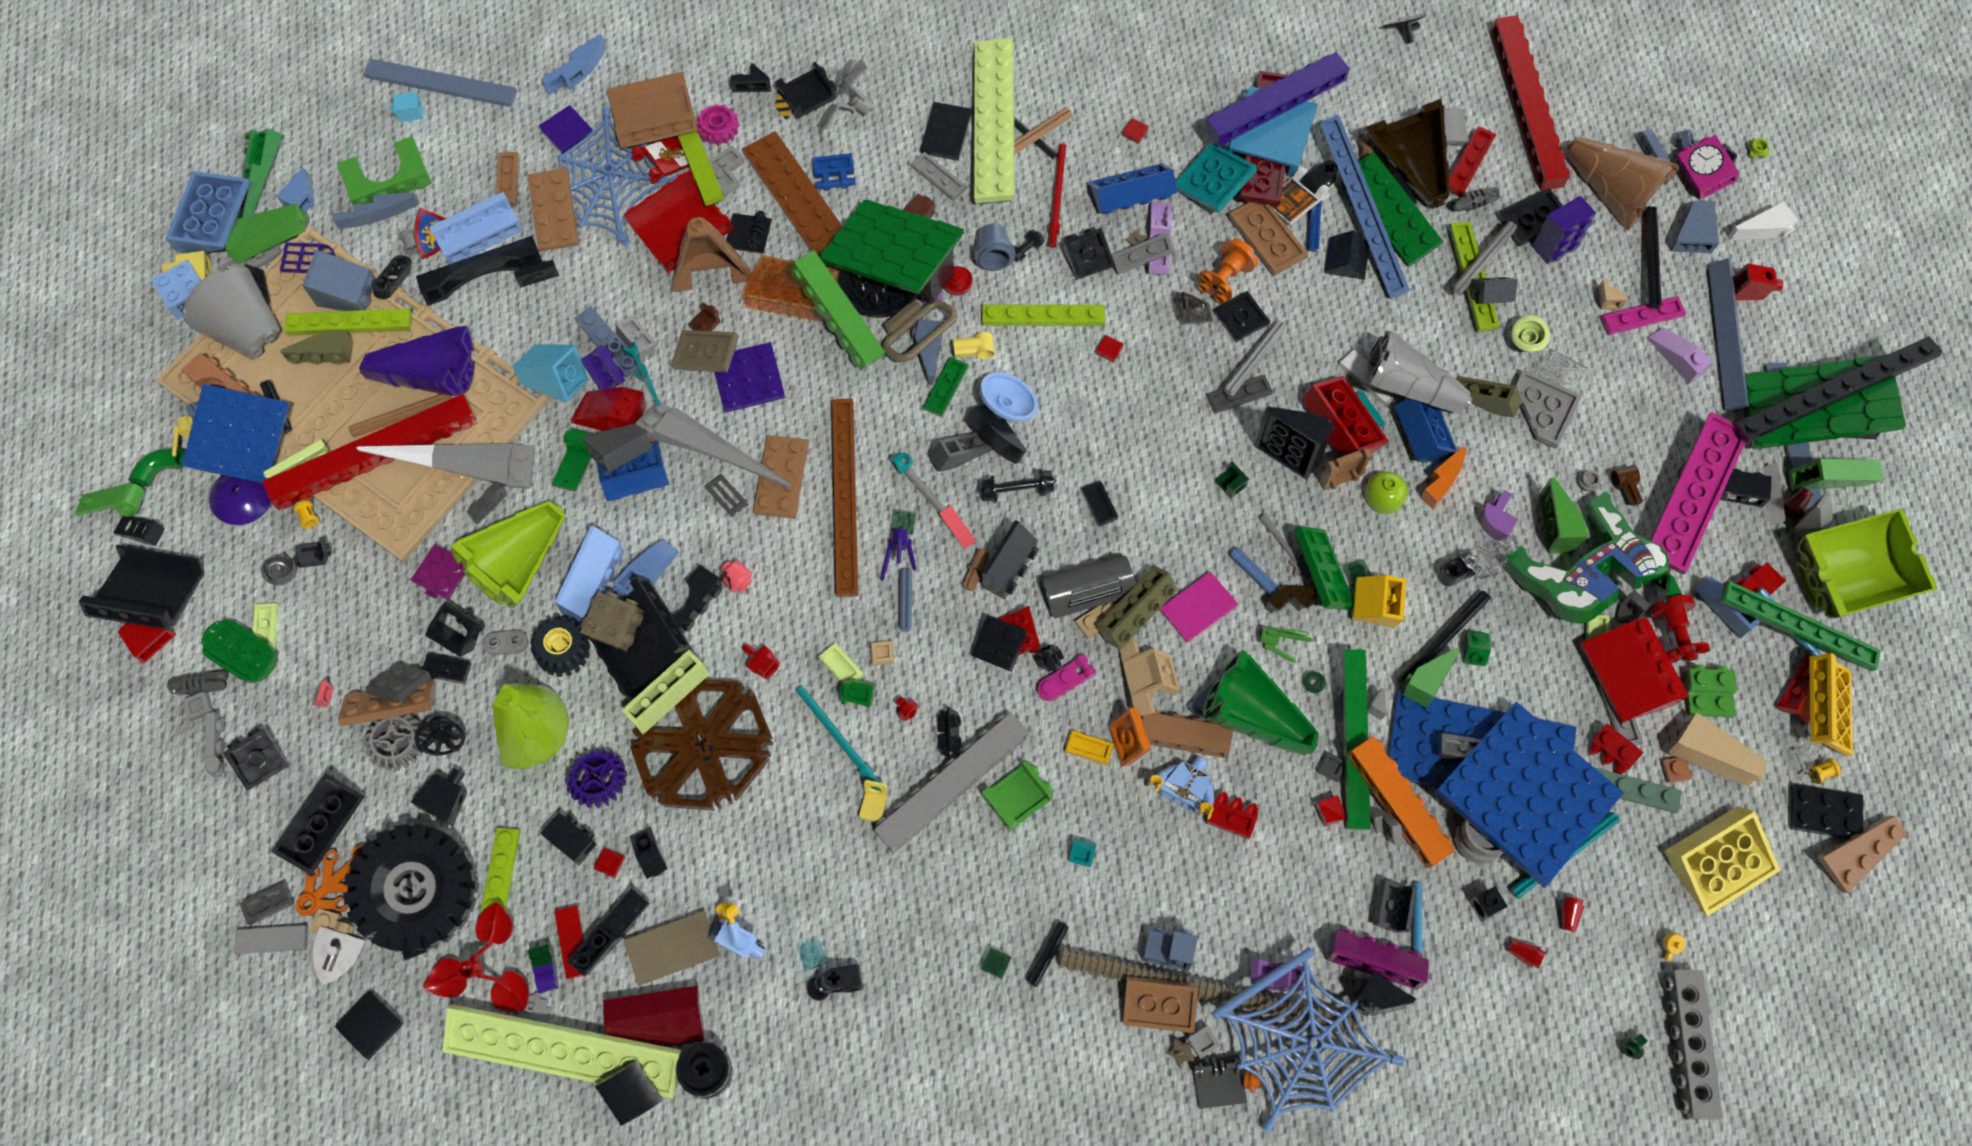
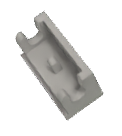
M634 316L616 324V334L628 348L633 347V341L636 342L639 349L638 357L642 364L645 363V357L648 354L651 358L654 357L657 343Z

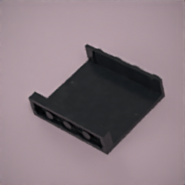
M116 545L120 560L96 596L82 595L78 601L84 615L169 631L204 575L200 559L134 548L132 546Z
M635 577L630 582L634 590L622 600L625 602L626 598L639 603L637 607L644 611L643 621L640 626H637L634 633V642L628 647L627 652L587 637L595 646L597 655L607 666L608 673L616 681L618 690L624 696L637 697L684 653L692 649L648 578Z

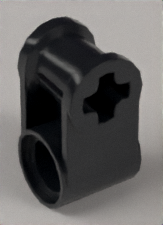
M1325 161L1313 171L1308 172L1301 179L1300 183L1315 195L1322 185L1330 187L1334 184L1338 166L1334 161Z
M1468 550L1457 558L1448 561L1441 569L1438 579L1442 585L1450 587L1478 574L1483 567L1476 563L1472 557V551ZM1447 571L1452 572L1454 576H1450Z
M853 964L829 968L817 976L815 986L822 994L849 993L862 990L860 966Z

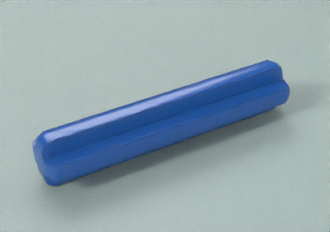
M1322 201L1309 210L1307 249L1312 252H1316L1319 249Z

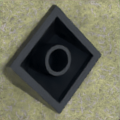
M1354 230L1330 237L1324 273L1365 280L1369 253L1368 242Z

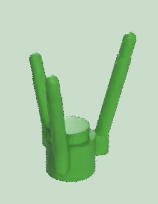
M1264 626L1260 643L1265 644L1264 649L1271 650L1295 663L1296 659L1274 647L1273 644L1278 645L1280 637L1312 642L1313 639L1305 637L1309 635L1306 631Z

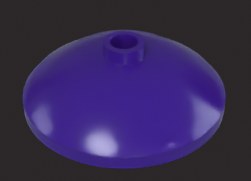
M223 475L215 481L209 494L211 511L220 521L229 525L252 523L262 517L271 505L264 484Z

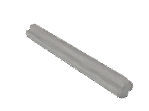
M1509 221L1455 283L1452 288L1453 292L1461 295L1471 284V280L1478 276L1516 231V224Z
M1281 321L1275 322L1224 387L1225 394L1234 396L1284 332L1285 323Z

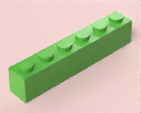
M815 250L796 260L790 268L792 277L799 281L803 287L804 294L814 302L816 311L819 315H823L830 331L835 332L841 347L849 352L853 364L863 370L880 359L885 354V350Z

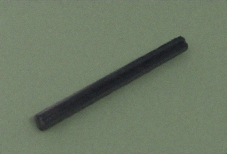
M1648 206L1645 210L1649 307L1651 309H1659L1662 305L1658 215L1655 206Z
M1481 591L1398 677L1399 681L1404 684L1409 674L1414 675L1418 667L1430 662L1491 599V596L1486 591Z

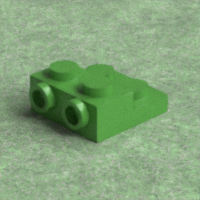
M1694 665L1684 673L1685 689L1689 695L1686 698L1688 716H1694L1696 713L1703 717L1733 718L1736 716L1734 694L1737 692L1734 670H1728L1727 666H1716L1714 669H1706L1705 665Z

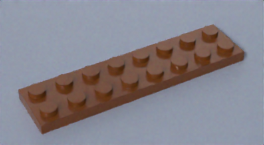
M774 131L742 148V153L809 250H815L820 257L822 251L831 243L835 234L843 226L778 133Z

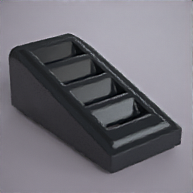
M122 516L113 534L156 546L164 532V527L154 520ZM131 522V524H130L128 530L125 531V529H126L128 523Z

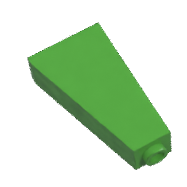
M297 203L236 219L226 243V251L236 264L241 263L306 231L307 215L304 210L299 208Z
M1818 459L1788 470L1792 491L1801 490L1802 487L1806 489H1830L1868 486L1884 480L1880 460Z

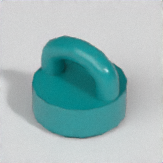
M896 453L890 458L894 469L900 475L913 465V459L907 453ZM902 458L907 459L908 463L905 464Z

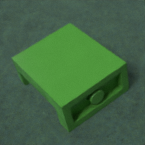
M1026 760L1021 763L1018 769L994 787H988L982 791V798L1009 832L1053 800V789L1046 780L1043 782L1038 776L1040 774L1038 769L1032 763L1029 765Z

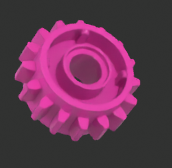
M716 104L708 106L705 110L701 111L700 116H697L698 134L702 136L704 142L709 141L710 145L727 144L729 140L734 139V134H738V127L740 125L737 114H733V109H728L726 105Z

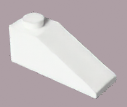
M1782 202L1735 226L1728 237L1730 240L1772 239L1781 235L1787 236L1794 231V226L1799 219L1786 203Z

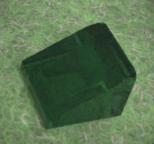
M896 509L892 531L904 529L908 531V534L913 535L918 512Z

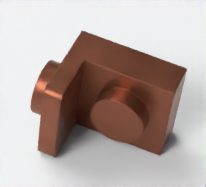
M702 302L700 304L701 311L688 326L691 330L712 331L720 323L719 312L713 305L708 306Z

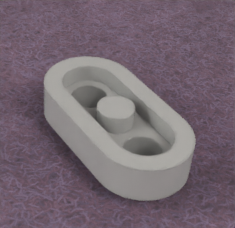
M522 631L490 633L483 641L484 649L493 656L519 654L524 652L529 645V640ZM519 638V641L514 644L513 640ZM497 640V643L492 646L491 642Z

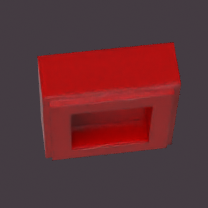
M1132 118L1123 130L1122 136L1140 144L1149 131V126Z
M1105 335L1096 350V354L1114 363L1123 349L1124 343Z
M603 848L594 870L616 879L625 857Z

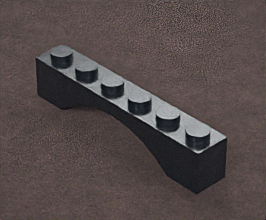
M532 235L417 275L416 279L420 292L427 306L448 299L462 285L482 275L498 271H517L523 267L539 264L542 262V258Z

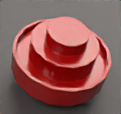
M955 266L954 275L944 287L945 290L957 296L969 292L973 284L971 272L964 267Z

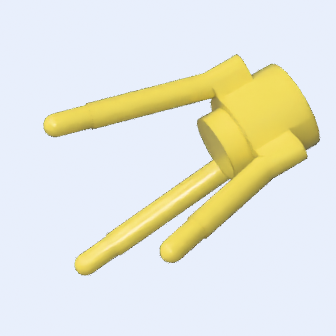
M191 416L180 417L176 422L177 426L173 427V457L177 453L179 434L184 438H189L193 423Z

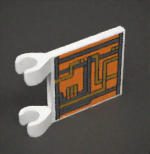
M1304 167L1298 169L1295 175L1283 184L1280 206L1270 205L1278 216L1289 225H1292L1320 201L1330 197L1328 192L1330 189L1326 185H1322L1314 195L1300 183L1301 179L1308 173V170Z

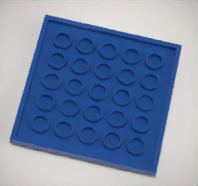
M1517 701L1435 791L1438 796L1543 888L1553 880L1624 794Z

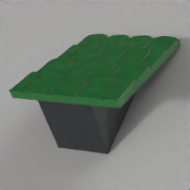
M866 199L857 206L855 212L846 220L841 230L835 234L833 240L822 251L819 258L826 265L909 291L928 303L933 304L954 275L953 248L963 236L964 229L940 220L936 221L919 214H912Z
M1886 355L1826 362L1821 365L1784 368L1779 371L1751 373L1745 376L1749 406L1745 407L1747 418ZM1896 377L1751 441L1752 450L1837 438L1876 440L1882 432L1903 430L1906 422Z

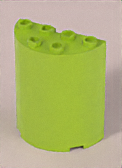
M1902 508L1805 535L1799 542L1797 550L1801 553V560L1797 561L1800 581L1811 603L1816 609L1821 608L1824 610L1827 617L1839 618L1937 590L1935 578L1929 571L1925 556L1919 554L1916 550L1918 539L1913 534L1909 525V519L1904 514Z

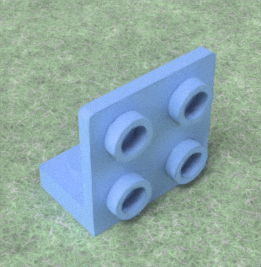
M185 260L151 279L170 312L177 320L183 318L184 313L181 310L184 307L183 303H185L191 291L201 282L191 263Z

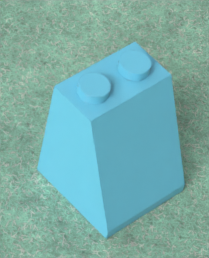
M535 344L512 366L521 385L565 403L589 381L575 345Z

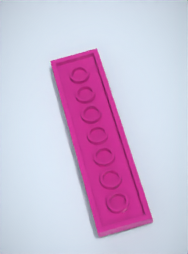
M1713 412L1707 415L1650 538L1651 541L1659 544L1666 551L1669 558L1668 568L1682 575L1687 572L1746 442L1736 429L1735 423Z

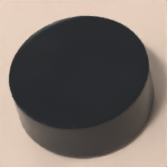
M814 977L807 985L808 995L815 1001H823L829 997L830 993L822 994L815 986L817 977Z

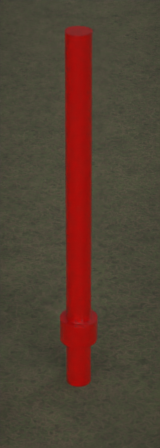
M1064 143L1059 144L1052 216L1048 226V233L1050 234L1048 246L1051 248L1057 246V236L1060 233L1061 226L1059 224L1067 147Z

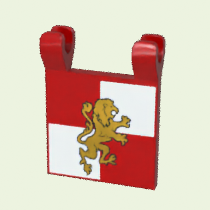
M678 136L669 137L644 147L636 146L632 149L634 154L631 157L634 161L638 162L647 155L657 167L649 170L651 176L648 178L652 183L658 182L664 176L690 167Z

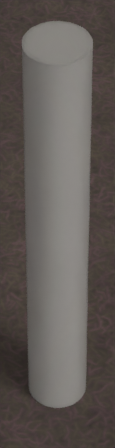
M911 468L907 469L904 474L939 513L945 510L946 507Z

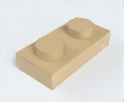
M1115 602L1100 605L1076 620V625L1087 640L1100 633L1097 624L1116 606Z

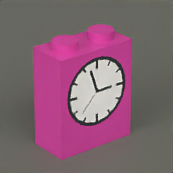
M1716 135L1705 137L1698 144L1692 147H1685L1678 153L1677 162L1700 200L1739 180L1737 168Z

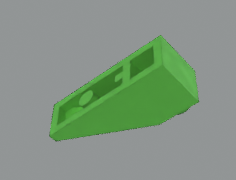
M1455 648L1418 667L1414 675L1409 674L1403 684L1406 686L1403 695L1428 708L1455 663L1460 649Z

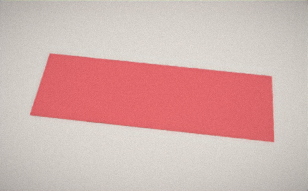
M952 506L939 513L964 549L976 542Z

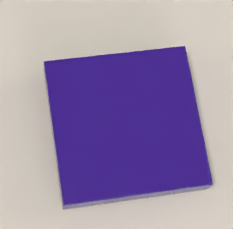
M568 105L538 126L540 131L561 154L574 147L593 131L571 105Z

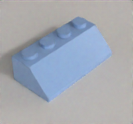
M594 526L590 527L555 600L556 606L564 617L582 623L583 619L587 617L590 611V603L596 597L597 592L606 594L605 587L608 581H612L615 574L614 568L617 562H621L624 554L619 541Z

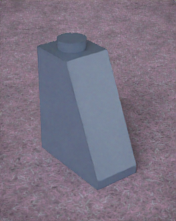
M1698 200L1693 202L1671 247L1672 252L1713 253L1719 244L1714 201Z

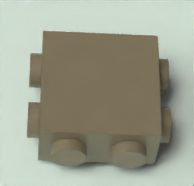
M607 591L606 594L597 592L596 597L590 603V611L587 617L582 621L580 633L627 652L628 647L634 642V633L637 626H640L643 621L644 611L637 607L639 603L626 598L624 602L619 600V596Z

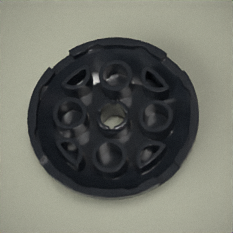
M844 270L841 271V289L854 308L866 316L875 318L894 316L918 297L909 291L887 284L879 286L881 282Z

